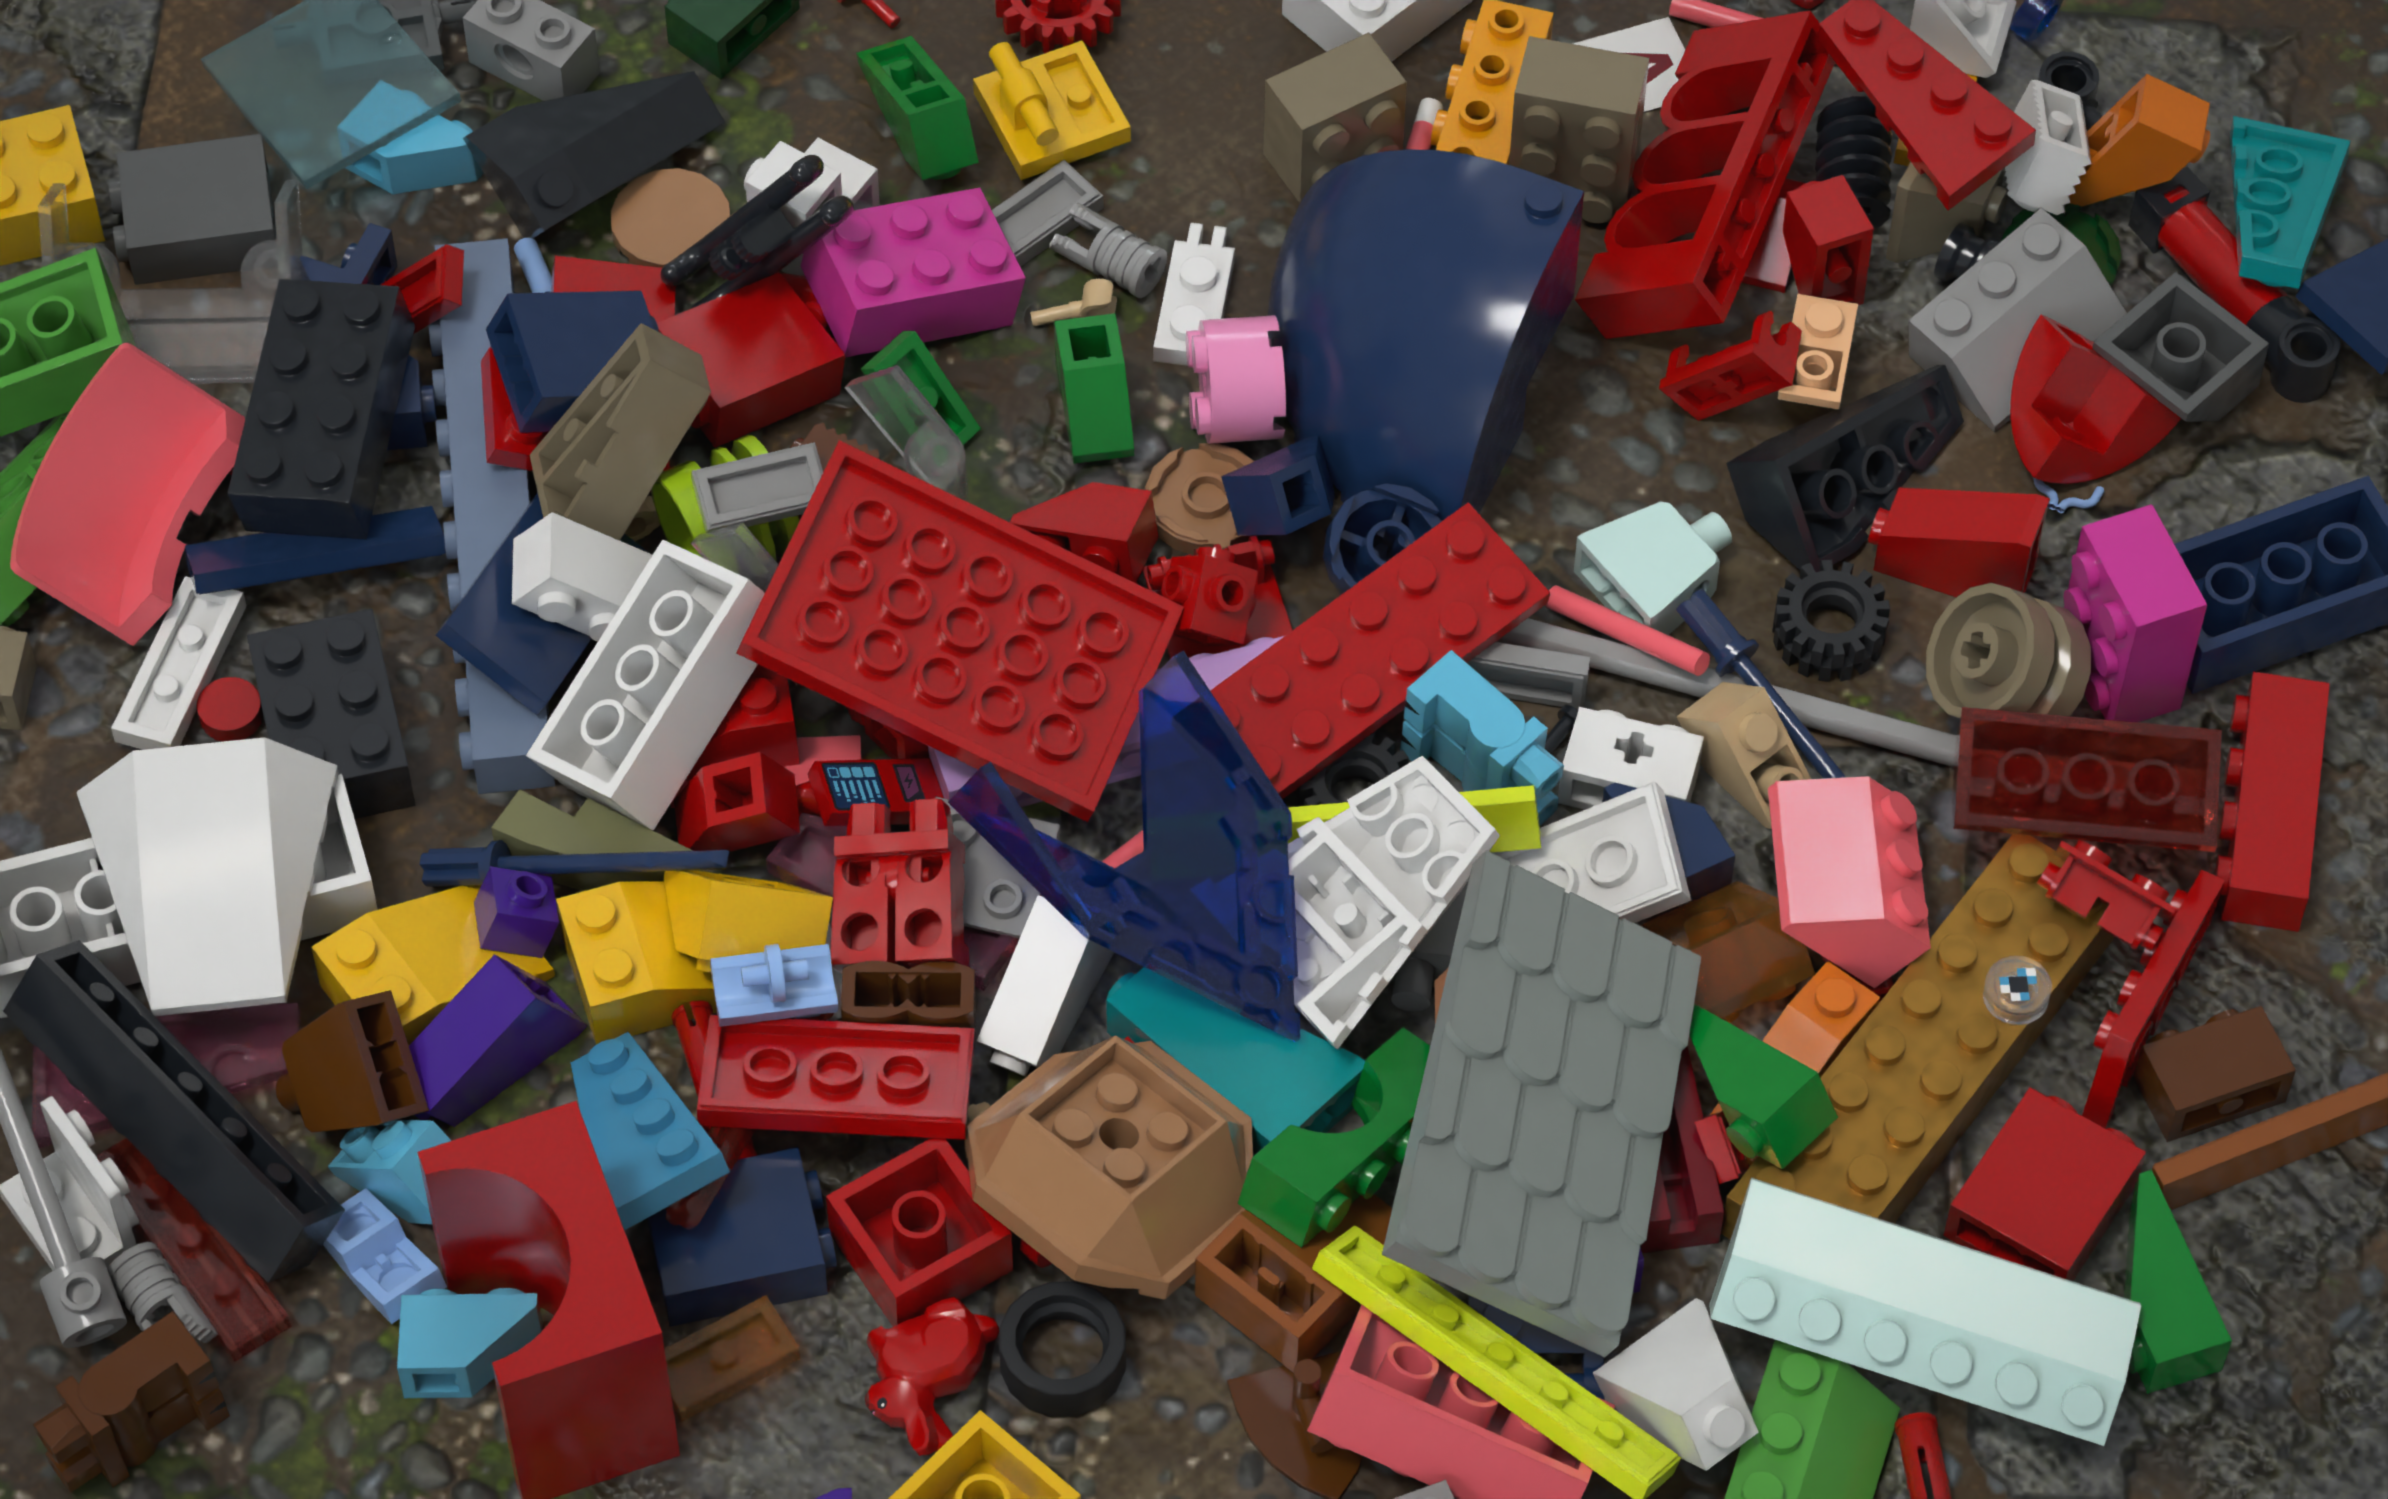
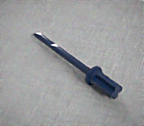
M1703 589L1694 592L1690 599L1682 602L1676 611L1715 657V662L1718 664L1715 672L1718 676L1722 677L1727 673L1736 671L1746 685L1765 687L1791 740L1823 779L1846 778L1840 768L1751 661L1750 658L1759 648L1756 640L1751 639L1747 641L1744 636H1741Z
M494 840L490 842L488 847L429 849L428 853H422L419 865L424 870L422 882L427 887L482 885L490 866L527 871L534 874L726 869L729 851L701 850L511 856L510 850L503 840Z

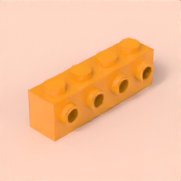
M1483 0L1477 21L1467 19L1460 45V54L1466 55L1463 66L1453 64L1450 70L1445 98L1451 100L1448 111L1438 110L1434 120L1431 145H1435L1436 150L1473 155L1509 165L1514 93L1528 38L1532 36L1548 40L1552 39L1553 12L1498 0Z

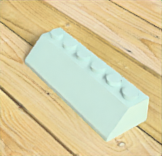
M1754 1178L1750 1179L1709 1304L1710 1317L1713 1320L2102 1446L2105 1444L2126 1382L2141 1310L2139 1302Z

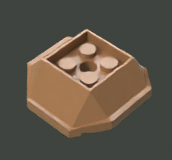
M1115 1035L1084 1050L1054 1054L967 1125L966 1138L964 1139L973 1201L1074 1281L1107 1288L1138 1289L1140 1295L1165 1300L1195 1274V1258L1239 1213L1245 1210V1208L1237 1203L1253 1157L1251 1117L1152 1041L1131 1043Z

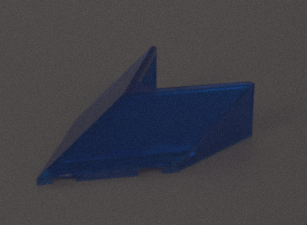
M1184 650L1173 656L1139 691L1144 851L1113 868L1035 829L991 762L980 767L948 801L1086 939L1294 1042L1301 1038L1300 1013H1295L1293 980L1298 976L1294 875H1289L1288 840L1292 837L1291 812Z

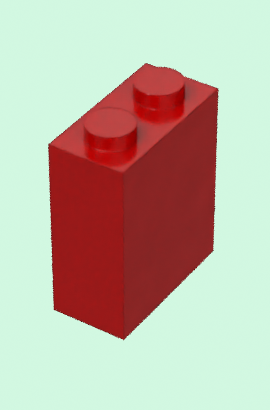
M780 272L657 323L659 333L702 355L711 393L705 406L695 417L691 426L695 429L700 428L715 448L840 395L846 355Z
M2029 1087L1951 1203L1943 1236L1959 1245L2074 1281L2135 1188L2146 1151L2137 1147L2132 1139L2123 1132L2113 1128H2103L2079 1115L2075 1108L2067 1101L2056 1096H2045Z

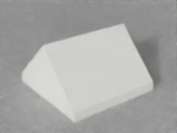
M1915 0L1910 30L1965 74L1988 78L1996 74L2016 1Z

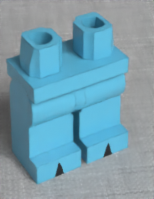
M1452 650L1407 688L1404 711L1405 721L1403 722L1400 751L1403 750L1409 757V760L1414 761L1421 756L1427 760L1431 756L1462 782L1464 792L1534 785L1539 824L1542 825L1555 813L1558 808L1559 797L1551 790L1562 778L1564 765L1545 750L1548 728L1534 716L1525 723L1524 715L1519 708Z

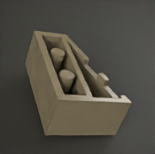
M640 323L530 454L543 518L553 512L620 541L693 420L705 406L711 393L702 355Z

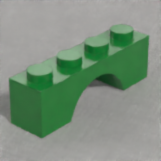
M1402 1027L1365 1061L1351 1103L1362 1119L1364 1126L1348 1132L1322 1133L1290 1124L1252 1157L1237 1204L1301 1248L1322 1229L1328 1233L1332 1232L1342 1222L1351 1204L1359 1196L1365 1199L1370 1198L1380 1188L1388 1171L1398 1162L1403 1165L1430 1045Z

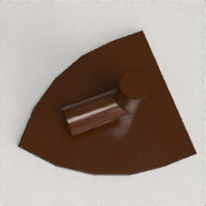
M1341 1351L1315 1357L1312 1360H1301L1296 1364L1294 1373L1287 1367L1280 1366L1227 1380L1236 1413L1250 1442L1267 1462L1300 1488L1325 1499H1340L1357 1475L1363 1456L1351 1450L1338 1448L1328 1440L1307 1430Z

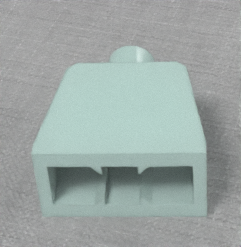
M1660 501L1579 535L1576 543L1574 573L1605 607L1669 635L1684 622V619L1676 611L1682 602L1690 599L1693 593L1700 589H1703L1710 598L1716 591L1720 566L1716 553L1732 543V535L1724 519L1715 512H1710L1689 525L1670 503Z

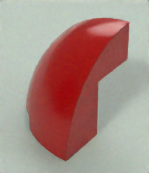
M2042 314L2032 327L2019 356L2010 401V419L2015 446L2026 469L2035 479L2058 484H2072L2109 475L2142 457L2177 425L2181 418L2092 349L2093 341Z

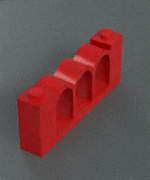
M1811 10L1700 29L1693 32L1675 72L1678 81L1671 87L1662 102L1660 117L1667 131L1658 135L1642 151L1635 162L1632 178L1639 194L1630 198L1609 222L1604 237L1608 252L1596 253L1575 297V301L1605 339L1725 322L1835 64L1833 58L1818 40L1819 21ZM1750 107L1748 112L1727 115L1732 111ZM1723 169L1721 175L1698 178L1703 174ZM1696 232L1691 240L1667 243L1678 236Z

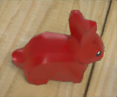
M951 1297L926 1307L923 1315L906 1320L890 1329L880 1326L870 1331L866 1343L876 1359V1373L881 1381L872 1385L865 1395L866 1407L875 1417L890 1427L905 1429L910 1446L919 1456L937 1452L953 1437V1434L935 1411L934 1400L965 1391L982 1368L986 1344L995 1340L999 1334V1326L996 1320L988 1316L973 1314L958 1298Z

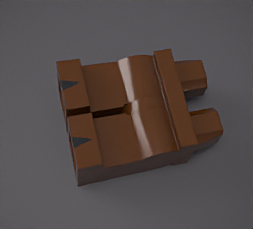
M172 1311L90 1367L83 1374L80 1383L72 1375L56 1385L55 1388L62 1405L34 1423L33 1427L48 1451L45 1455L50 1466L71 1493L100 1473L103 1474L113 1488L130 1477L126 1467H135L146 1462L154 1454L160 1441L194 1419L198 1418L208 1431L230 1417L210 1359Z

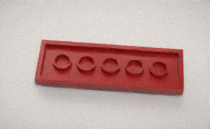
M1468 502L1178 713L1174 718V728L1247 811L1270 809L1405 709L1407 688L1450 650L1468 663L1548 604L1550 591Z

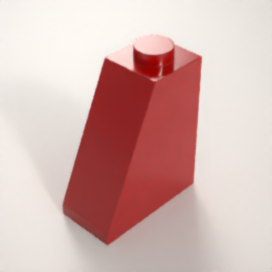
M1899 487L1890 510L1880 507L1871 527L1868 543L1877 546L1873 571L1956 598L1971 587L1988 583L2026 593L2035 570L2050 498L2038 494Z

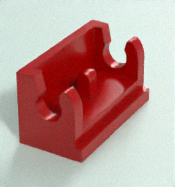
M1768 311L1756 317L1751 339L1738 345H1732L1710 356H1702L1697 361L1687 365L1689 346L1688 344L1673 349L1670 354L1666 377L1660 380L1659 390L1696 420L1700 421L1793 385L1802 330L1793 322H1789L1781 326L1779 333L1771 335L1774 315L1772 311Z

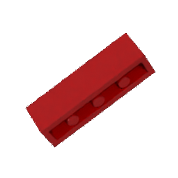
M2253 671L2247 696L2235 695L2230 732L2241 733L2239 749L2230 747L2224 776V785L2235 787L2234 802L2224 801L2218 832V839L2229 840L2228 856L2218 855L2214 872L2215 876L2225 879L2220 894L2224 895L2221 920L2299 932L2309 898L2330 683Z

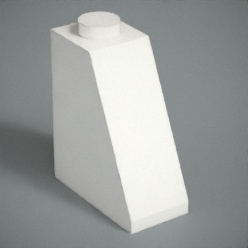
M1038 895L977 1039V1042L994 1050L990 1062L1026 1077L1030 1066L1038 1068L1054 1054L1060 1053L1112 958L1121 936L1097 918Z
M1697 1298L1593 1372L1595 1380L1605 1397V1401L1614 1404V1410L1674 1451L1681 1459L1705 1471L1759 1433L1704 1302Z

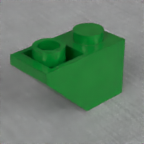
M1116 314L1054 321L1055 365L1073 464L1134 456L1125 362Z

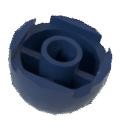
M1388 483L1376 485L1371 490L1361 491L1357 495H1353L1341 505L1327 528L1323 559L1330 581L1342 595L1442 522L1437 516L1440 511L1430 499L1412 488Z

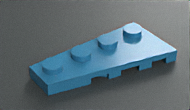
M629 1032L615 1039H608L598 1043L589 1053L571 1062L580 1112L624 1230L730 1172L720 1149Z

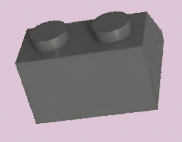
M2175 271L2097 338L2093 343L2092 349L2185 422L2219 421L2259 386L2269 343Z

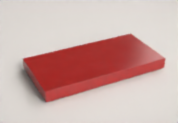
M710 1015L697 1104V1121L701 1126L965 1139L975 1028L802 1019H778L719 1027L718 1015Z

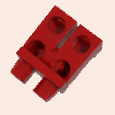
M938 798L920 799L910 802V831L891 833V810L885 804H852L847 824V836H834V856L837 858L835 864L830 954L832 967L841 974L843 968L865 961L891 962L907 969L920 964L938 961L954 962L969 967V947L964 943L963 919L965 844L953 834L950 807L942 799Z

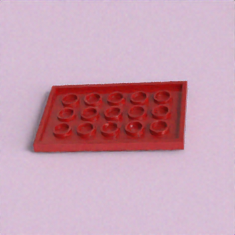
M839 440L736 654L1088 822L1095 811L1184 606Z

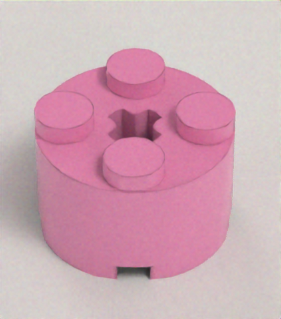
M1275 315L1200 320L1198 330L1186 331L1188 368L1194 369V373H1198L1200 391L1189 393L1191 428L1197 429L1198 435L1205 434L1208 444L1283 439L1285 429L1279 424L1273 423V417H1286L1282 346H1271V338H1268L1267 332L1279 331Z

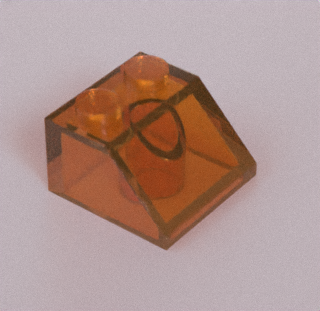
M1739 881L1733 882L1640 925L1672 941V945H1680L1702 956L1694 1004L1729 1023L1740 1016L1739 1010L1758 1001L1771 1002L1787 997L1796 990V983L1815 975L1806 946L1781 931L1778 898Z

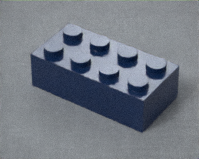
M2369 475L2174 544L2207 603L2187 681V686L2192 694L2388 624V506Z

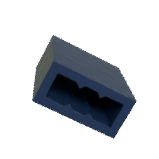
M642 291L507 293L488 324L486 332L520 433L549 432L640 323L658 332L657 322L649 314Z
M798 1147L726 1162L730 1170L728 1174L647 1218L670 1327L828 1294L825 1269L837 1267L833 1240L829 1227L817 1230L813 1211L824 1209L820 1183L816 1170L804 1172Z

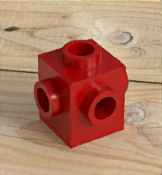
M1199 547L1198 555L1172 557L1170 569L1166 572L1162 582L1161 592L1163 597L1184 606L1172 635L1206 646L1243 645L1248 620L1252 616L1256 605L1254 589L1258 571L1235 564L1236 554L1213 547Z

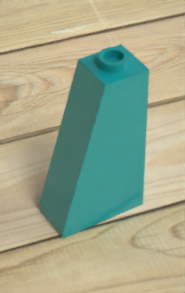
M1151 960L1137 974L1132 972L1125 974L1113 985L1107 995V1033L1112 1037L1116 1035L1123 1039L1128 1036L1134 1043L1152 1041L1251 1117L1253 1156L1290 1124L1311 1131L1327 1133L1353 1109L1351 1103L1365 1061L1360 1056L1341 1047L1336 1049L1322 1038L1162 963Z

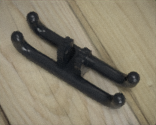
M807 155L795 162L787 172L703 238L665 264L660 271L661 280L667 286H677L711 262L710 266L713 267V272H716L718 277L721 276L723 280H728L691 307L692 309L778 273L847 220L853 213L854 204L849 197L838 195L824 203L818 211L796 228L792 227L780 208L817 180L824 171V163L819 156Z

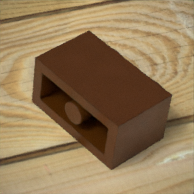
M2258 1006L2240 1013L2234 1009L2226 1010L2211 1017L2204 1025L2183 1032L2175 1029L2166 1030L2153 1036L2141 1047L2133 1078L2166 1142H2170L2285 1103L2296 1069L2263 1007Z

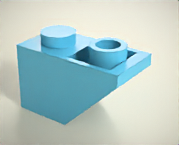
M384 84L377 88L338 131L344 167L392 195L475 182L484 174L463 140L465 136L473 132L471 128L458 120L449 121L429 110L417 97L411 94L402 95Z
M394 1120L376 1126L351 1128L340 1142L342 1150L328 1165V1168L336 1177L358 1191H362L365 1188L368 1189L387 1209L408 1223L432 1224L417 1152L451 1140L431 1120Z
M498 1288L491 1290L487 1294H456L447 1289H429L423 1291L420 1295H401L397 1370L404 1398H472L495 1378L492 1362L518 1351L542 1332L543 1323L537 1293H524L513 1288Z

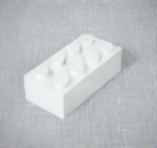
M662 540L526 756L568 789L586 798H590L650 830H654L758 665L736 654L765 593L748 578Z

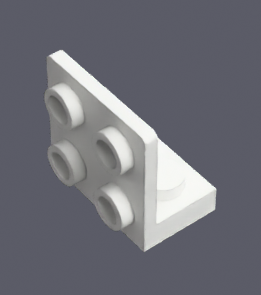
M50 1096L40 1102L55 1152L43 1159L81 1259L101 1257L108 1268L116 1257L136 1245L132 1227L139 1224V1220L133 1207L125 1197L130 1192V1189L122 1173L111 1158L108 1157L99 1162L90 1148L95 1144V1140L80 1114L75 1109L65 1114L54 1097ZM18 1173L0 1184L1 1198L53 1271L55 1270L54 1263Z

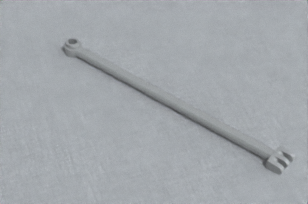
M1527 618L1496 641L1591 657V668L1700 698L1722 682L1746 685L1738 675L1727 673L1719 677L1715 669L1708 667L1701 676H1696L1632 646ZM1772 685L1806 727L2083 802L2087 805L2082 821L2113 830H2124L2128 827L2130 812L2127 809L2132 808L2136 798L2134 788L2138 787L2142 776L2141 770L2134 765L2100 756L2096 773Z

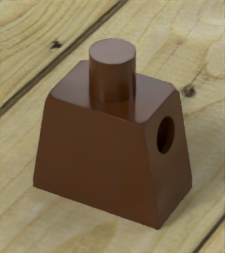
M391 990L339 1003L283 1042L281 1052L288 1073L278 1078L276 1082V1095L280 1104L288 1111L296 1112L300 1110L305 1127L312 1133L376 1126L429 1111Z

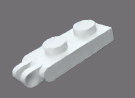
M1192 222L1187 242L1175 240L1153 346V361L1188 366L1186 331L1198 330L1200 320L1224 319L1235 261V248L1225 247L1227 227L1214 226L1211 245L1202 244L1203 224Z

